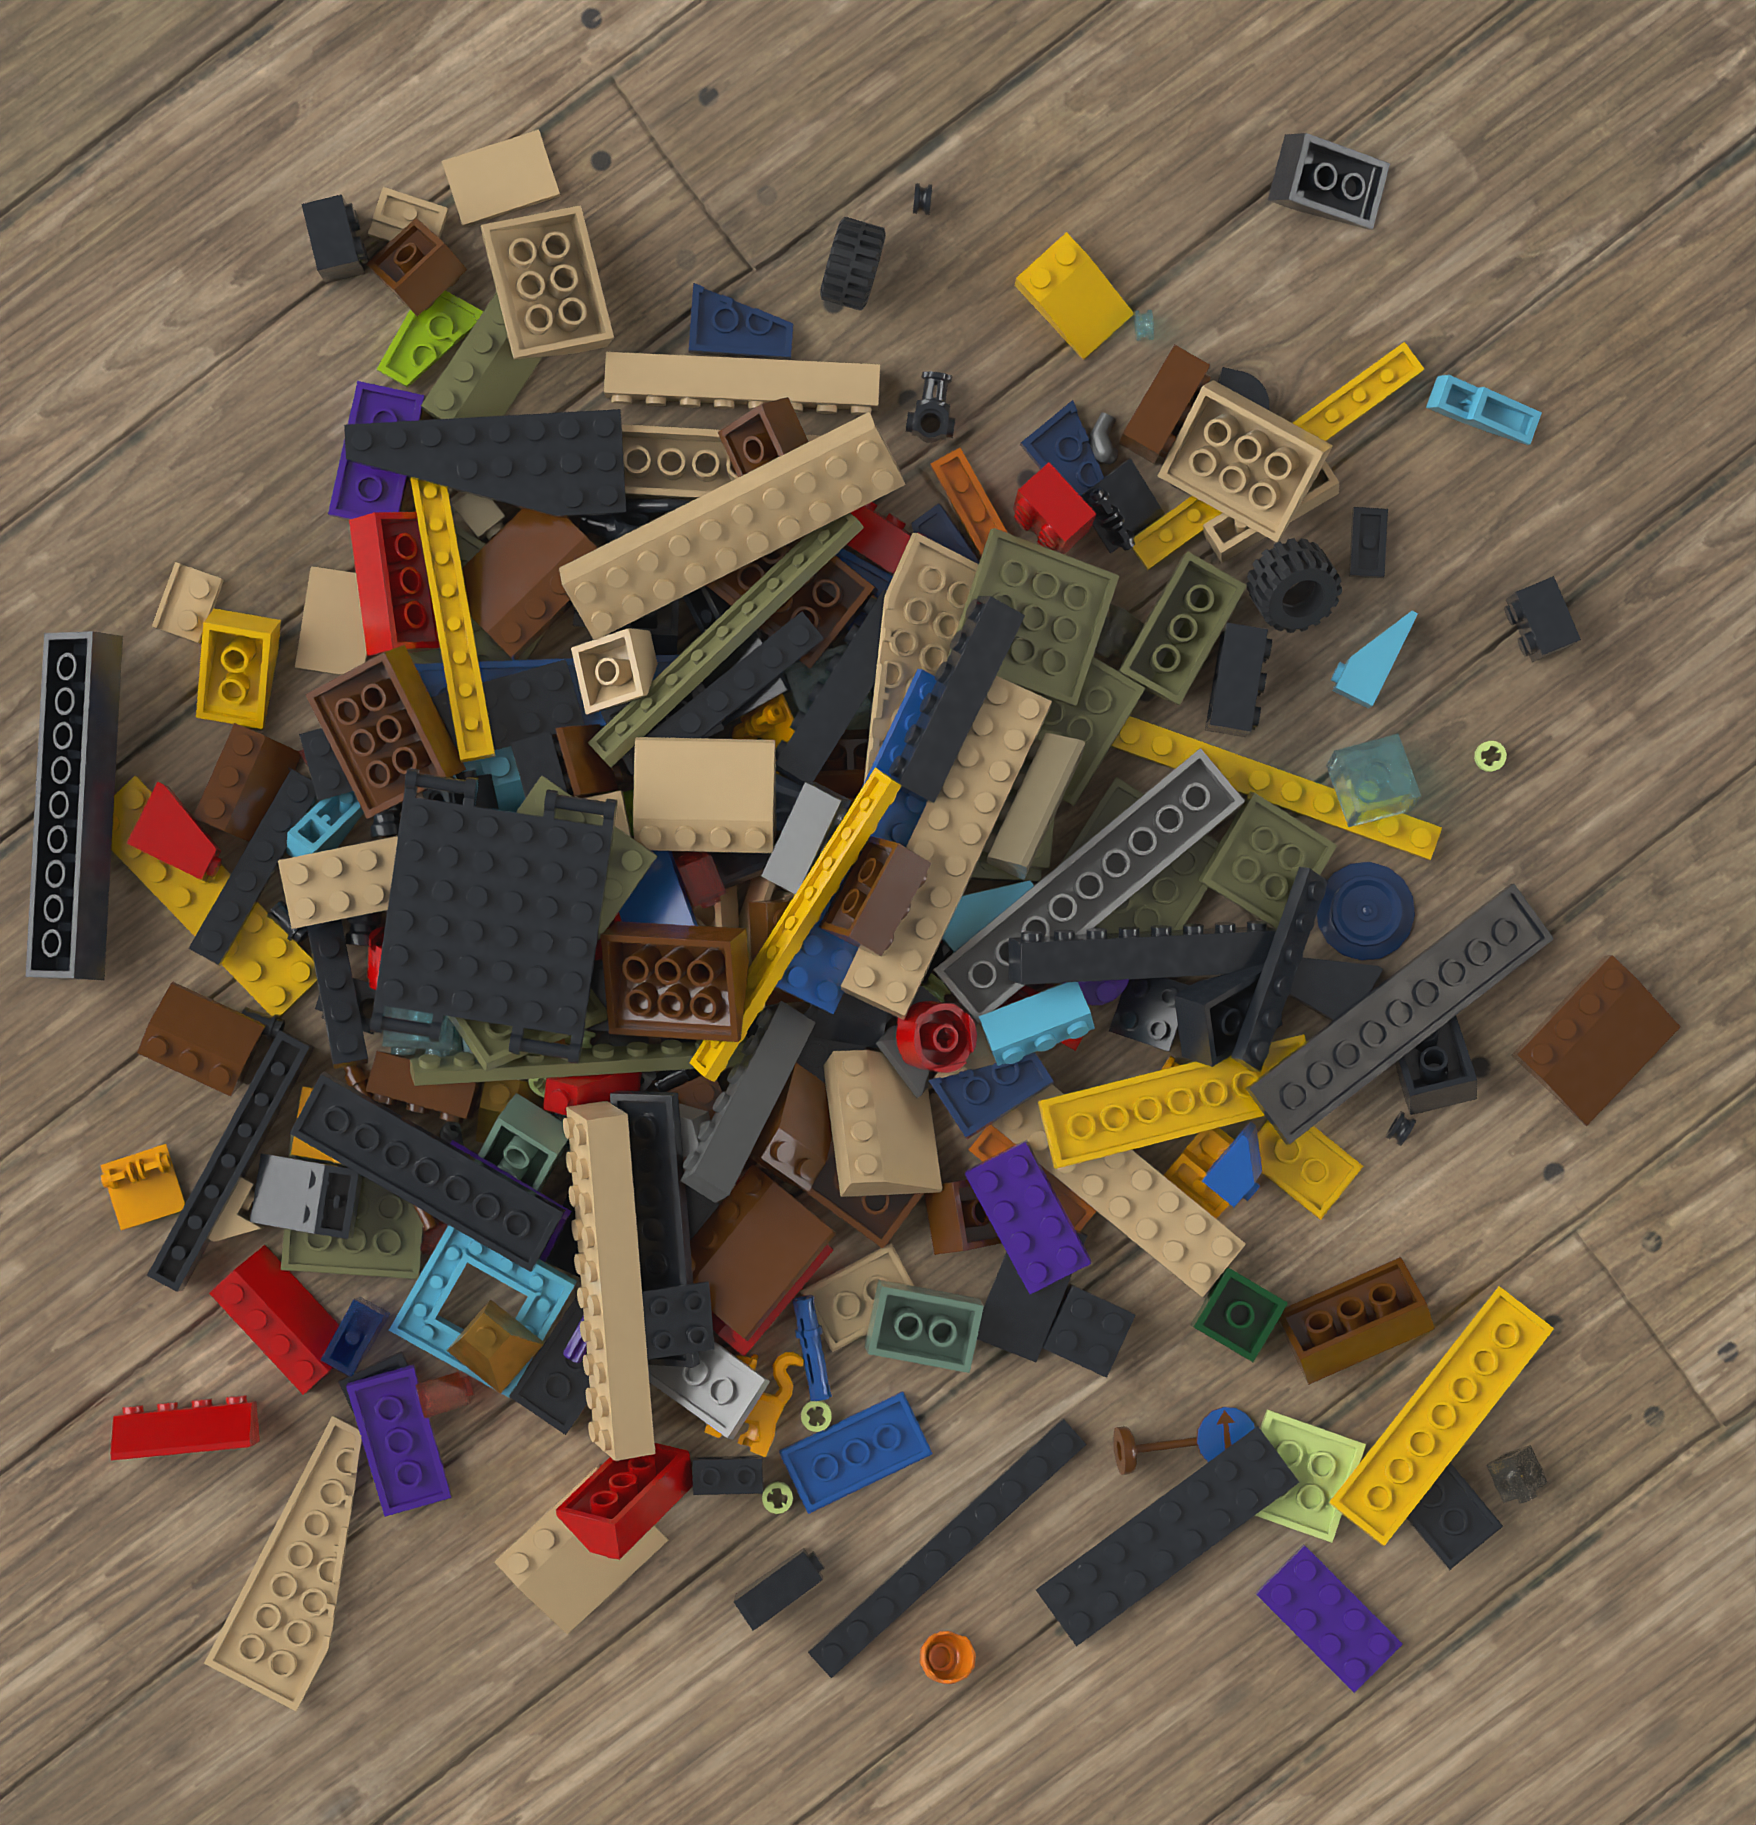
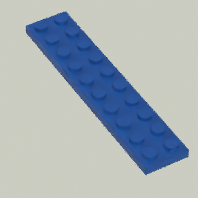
M917 669L863 786L875 768L891 776L889 774L890 766L897 756H901L906 746L904 742L906 733L913 724L917 723L922 713L920 711L921 702L928 693L932 692L937 682L934 675L922 669ZM899 790L894 802L887 808L875 832L870 836L896 842L907 847L927 802H922ZM837 892L827 903L819 921L814 924L803 941L800 951L795 954L786 968L783 978L775 986L831 1014H834L844 993L841 990V985L859 949L819 928Z

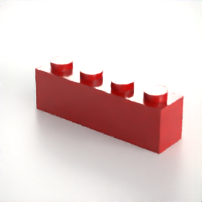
M873 501L850 512L859 520L864 528L847 545L892 574H895L912 535L904 530L906 523L891 513L887 517L875 511L878 505ZM917 531L918 534H920V535H922V536H924V537L930 539V538L927 537L926 535H924V534H922L921 532Z

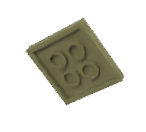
M1250 792L1198 881L1260 920L1266 921L1268 925L1277 930L1299 867L1311 868L1320 875L1337 845L1261 796Z

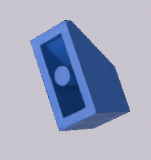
M1250 1121L1213 1163L1202 1180L1203 1183L1233 1207L1242 1198L1248 1201L1260 1187L1256 1181L1262 1172L1257 1128L1254 1123Z

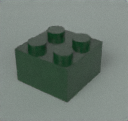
M1227 1267L1214 1283L1190 1325L1242 1357L1254 1362L1288 1302Z

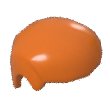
M939 1631L929 1636L920 1648V1665L927 1677L941 1684L957 1683L966 1679L975 1667L976 1652L971 1641L966 1636H961L951 1631Z

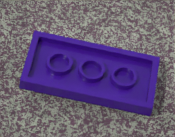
M357 381L348 424L421 420L423 412L421 405L426 397L417 393ZM344 439L328 515L350 520L374 512H400L408 476L347 461Z
M1027 1140L965 1171L964 1174L1029 1294L1091 1264L1092 1260Z
M414 1365L347 1383L346 1388L384 1517L450 1499L452 1497Z
M1304 1544L1255 1593L1354 1693L1403 1645Z

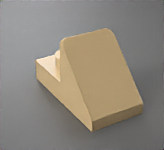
M241 1177L208 1239L216 1242L265 1228V1226L259 1223L250 1222V1218L242 1214L244 1209L249 1211L253 1206L256 1182L247 1177Z

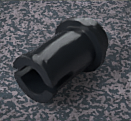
M282 900L274 905L270 910L271 912L267 914L268 918H271L289 935L287 938L289 941L293 939L299 944L308 936L307 926L291 928L288 908Z
M245 1007L242 1011V1014L266 1024L263 1035H266L267 1040L275 1039L279 1030H284L285 1020L280 1019L278 1014L270 1016Z
M696 1069L660 1071L656 1073L657 1077L654 1081L658 1080V1082L654 1084L659 1092H667L687 1080L695 1079L694 1076L698 1075L699 1072Z

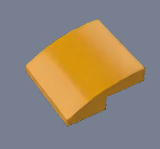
M1219 1127L1197 1133L1163 1175L1215 1219L1229 1206V1203L1203 1183L1202 1180L1213 1163L1234 1141L1233 1138Z

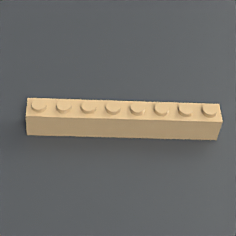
M606 352L604 394L606 398H612L611 403L620 405L632 404V399L646 400V405L666 406V401H678L681 407L699 408L700 403H714V408L734 409L735 404L748 405L749 410H753L760 404L788 397L795 413L803 412V407L817 408L816 412L821 414H836L837 409H851L852 415L862 416L868 412L871 413V410L878 411L880 364Z

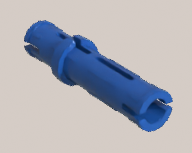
M814 1296L796 1297L792 1299L798 1327L795 1333L796 1338H800L810 1401L826 1400L832 1397L820 1336L823 1333L822 1325L818 1324Z

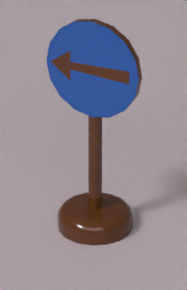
M1221 1407L1212 1410L1202 1419L1197 1429V1437L1136 1445L1133 1433L1128 1427H1116L1113 1434L1116 1464L1121 1475H1128L1136 1469L1137 1453L1198 1446L1200 1454L1209 1462L1253 1430L1255 1426L1246 1413L1237 1408Z

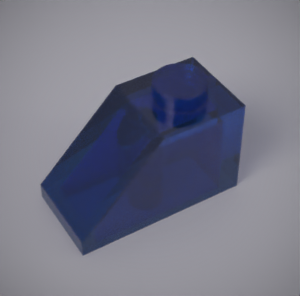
M361 1296L353 1299L321 1361L351 1377L373 1346L390 1312Z

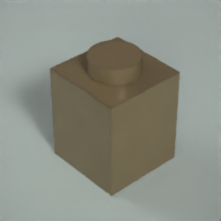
M467 493L452 505L480 541H483L486 537L490 541L504 527L503 524L508 521L498 506L490 499Z

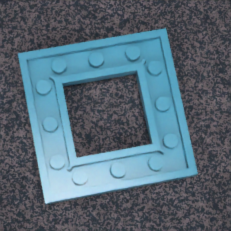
M448 1225L389 1331L491 1387L447 1351L464 1329L438 1315L466 1264L473 1265L528 1296L515 1319L542 1341L577 1281L541 1260L538 1261L534 1270L529 1272ZM532 1358L501 1394L510 1398V1393L517 1386Z

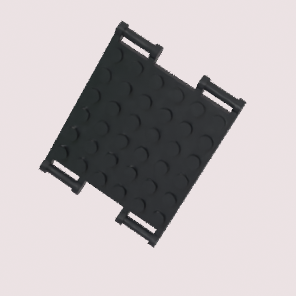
M408 768L405 777V791L370 1032L382 1033V1030L429 1037V1041L440 1043L445 1016L513 1026L509 1043V1052L520 1055V1052L564 1058L568 1059V1063L579 1064L618 801L607 798L606 802L559 795L558 791L547 789L543 816L475 806L478 778L467 777L466 780L422 774L419 773V769ZM420 787L464 794L463 804L416 797L417 789ZM556 809L602 815L603 825L555 818ZM386 1007L432 1013V1022L424 1023L386 1017ZM528 1028L572 1035L571 1043L566 1045L523 1038L524 1030Z

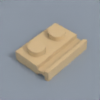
M383 187L372 218L371 227L367 234L370 237L390 242L417 218L440 238L449 209Z
M175 562L152 627L201 644L203 622L214 609L224 580Z

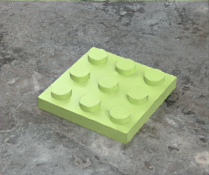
M1267 1409L1260 1429L1297 1477L1299 1483L1255 1516L1332 1543L1342 1513L1331 1506L1329 1502L1359 1465L1366 1444Z

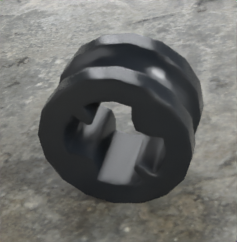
M915 183L913 214H917L918 211H924L925 215H930L932 184H928L927 187L923 188L920 186V183Z
M1400 1111L1391 1124L1386 1138H1395L1397 1144L1401 1146L1411 1133L1416 1119H1407L1405 1113Z

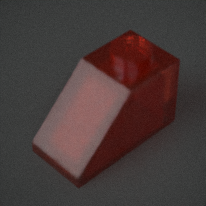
M692 851L675 858V866L694 907L701 905L702 908H707L721 901L720 896L726 894V890L709 852Z
M460 1370L424 1379L415 1384L424 1418L466 1406L471 1403L470 1396L475 1395L471 1377L469 1375L464 1376Z

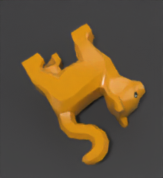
M794 1352L783 1353L773 1363V1377L780 1388L775 1394L763 1392L745 1420V1423L749 1424L747 1432L741 1433L737 1442L740 1445L751 1447V1452L766 1457L774 1440L776 1423L783 1408L792 1397L794 1385L786 1369L789 1365L797 1367L804 1365V1359ZM753 1354L751 1358L742 1355L736 1356L756 1371L758 1355ZM706 1424L705 1433L717 1438L722 1436L721 1433Z

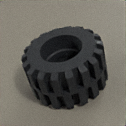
M844 217L839 222L820 289L821 300L859 311L864 309L871 293L886 238L884 227L849 217Z
M1295 538L1287 539L1284 544L1277 542L1274 544V548L1264 550L1261 553L1263 556L1253 562L1254 569L1250 570L1247 576L1249 582L1246 583L1247 590L1265 621L1270 626H1273L1275 630L1283 631L1285 629L1287 633H1294L1296 629H1300L1301 632L1308 630V626L1312 624L1316 626L1321 623L1320 620L1324 616L1328 617L1332 613L1330 609L1336 607L1339 602L1337 596L1342 593L1341 578L1324 551L1315 542L1310 543L1308 539L1303 538L1298 542Z

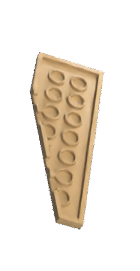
M912 533L884 597L864 782L917 669H922L935 676L939 666L947 661L950 644L956 634L979 565L918 533Z
M335 1415L331 1417L204 1662L209 1667L294 1711L298 1710L330 1648L363 1444L358 1427Z

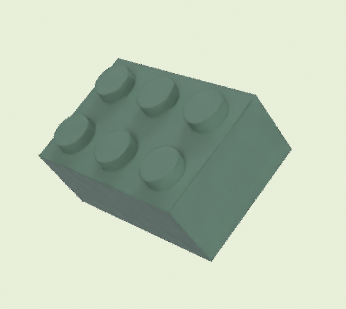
M516 1093L498 1116L478 1156L541 1193L569 1139L565 1137L562 1121Z
M878 1279L865 1349L870 1355L970 1373L984 1305L979 1298Z

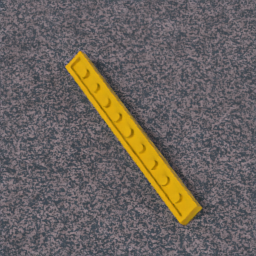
M1403 342L1302 415L1293 424L1324 441H1328L1423 372L1424 367L1407 344ZM1191 496L1135 536V545L1132 547V550L1145 568L1150 570L1203 531V524L1223 512Z
M410 478L460 761L463 763L496 757L448 488Z
M1129 716L1111 746L1174 770L1201 748L1234 789L1241 794L1248 796L1250 792H1254L1275 806L1426 860H1431L1442 827L1131 716Z
M877 768L873 770L749 967L741 1040L739 1042L703 1040L689 1062L705 1078L715 1082L720 1073L726 1068L728 1060L739 1043L745 1038L747 1030L757 1014L764 1008L765 1002L774 987L783 978L786 968L795 954L800 951L803 941L814 924L819 921L821 913L831 897L839 889L844 876L851 865L858 859L859 853L870 835L875 832L885 811L894 802L896 794L902 785Z

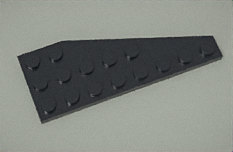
M621 409L344 425L346 460L349 462L397 473L412 479L434 483L442 487L490 500L501 501L557 518L627 514Z

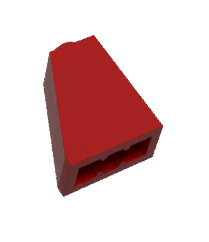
M157 781L127 844L206 882L209 876L214 878L222 863V859L219 858L220 848L197 820L193 818V815L170 787Z
M642 1072L546 1078L543 1110L567 1116L566 1107L602 1101L611 1103L610 1093L616 1090L640 1091Z

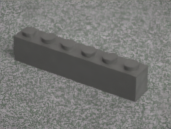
M780 1001L771 1008L765 1007L756 1021L759 1028L755 1035H751L745 1042L741 1051L745 1055L741 1063H737L728 1075L727 1081L730 1082V1085L726 1092H722L716 1099L712 1108L716 1112L712 1120L707 1121L700 1130L698 1139L701 1141L697 1149L691 1151L683 1164V1168L686 1171L681 1181L715 1203L729 1196L815 1025L814 1021L783 1001Z

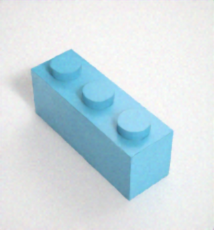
M1066 982L979 1016L983 1032L997 1066L1005 1063H1016L1025 1055L1036 1051H1047L1053 1048L1056 1043L1069 1038H1080L1086 1035L1089 1030L1095 1029L1091 1012L1078 982Z

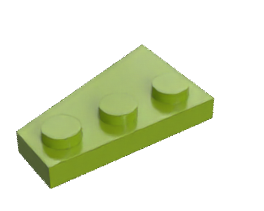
M446 290L434 301L430 308L424 310L420 315L416 316L409 310L377 367V371L408 388L472 330L484 311Z

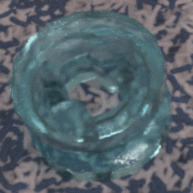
M1148 309L1144 314L1140 313L1139 310H1134L1136 341H1141L1143 337L1154 340L1152 309Z

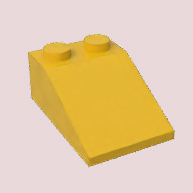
M1067 232L1016 277V288L1083 360L1134 315L1133 311L1093 260Z
M215 608L203 622L196 718L229 724L236 723L241 726L258 729L264 728L278 656L281 620Z

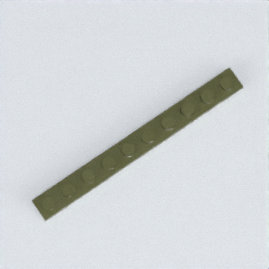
M848 513L808 533L652 681L647 696L632 700L588 744L612 767L635 745L636 737H644L835 554L864 528L859 520L851 513Z
M745 1036L728 1060L726 1067H732L737 1063H741L745 1055L741 1051L748 1037ZM665 1040L662 1044L631 1042L627 1046L597 1044L593 1048H582L579 1064L568 1063V1059L528 1053L487 1072L483 1069L475 1055L470 1052H459L454 1056L445 1057L425 1054L419 1058L410 1059V1072L414 1086L695 1069L689 1062L703 1040H696V1042Z

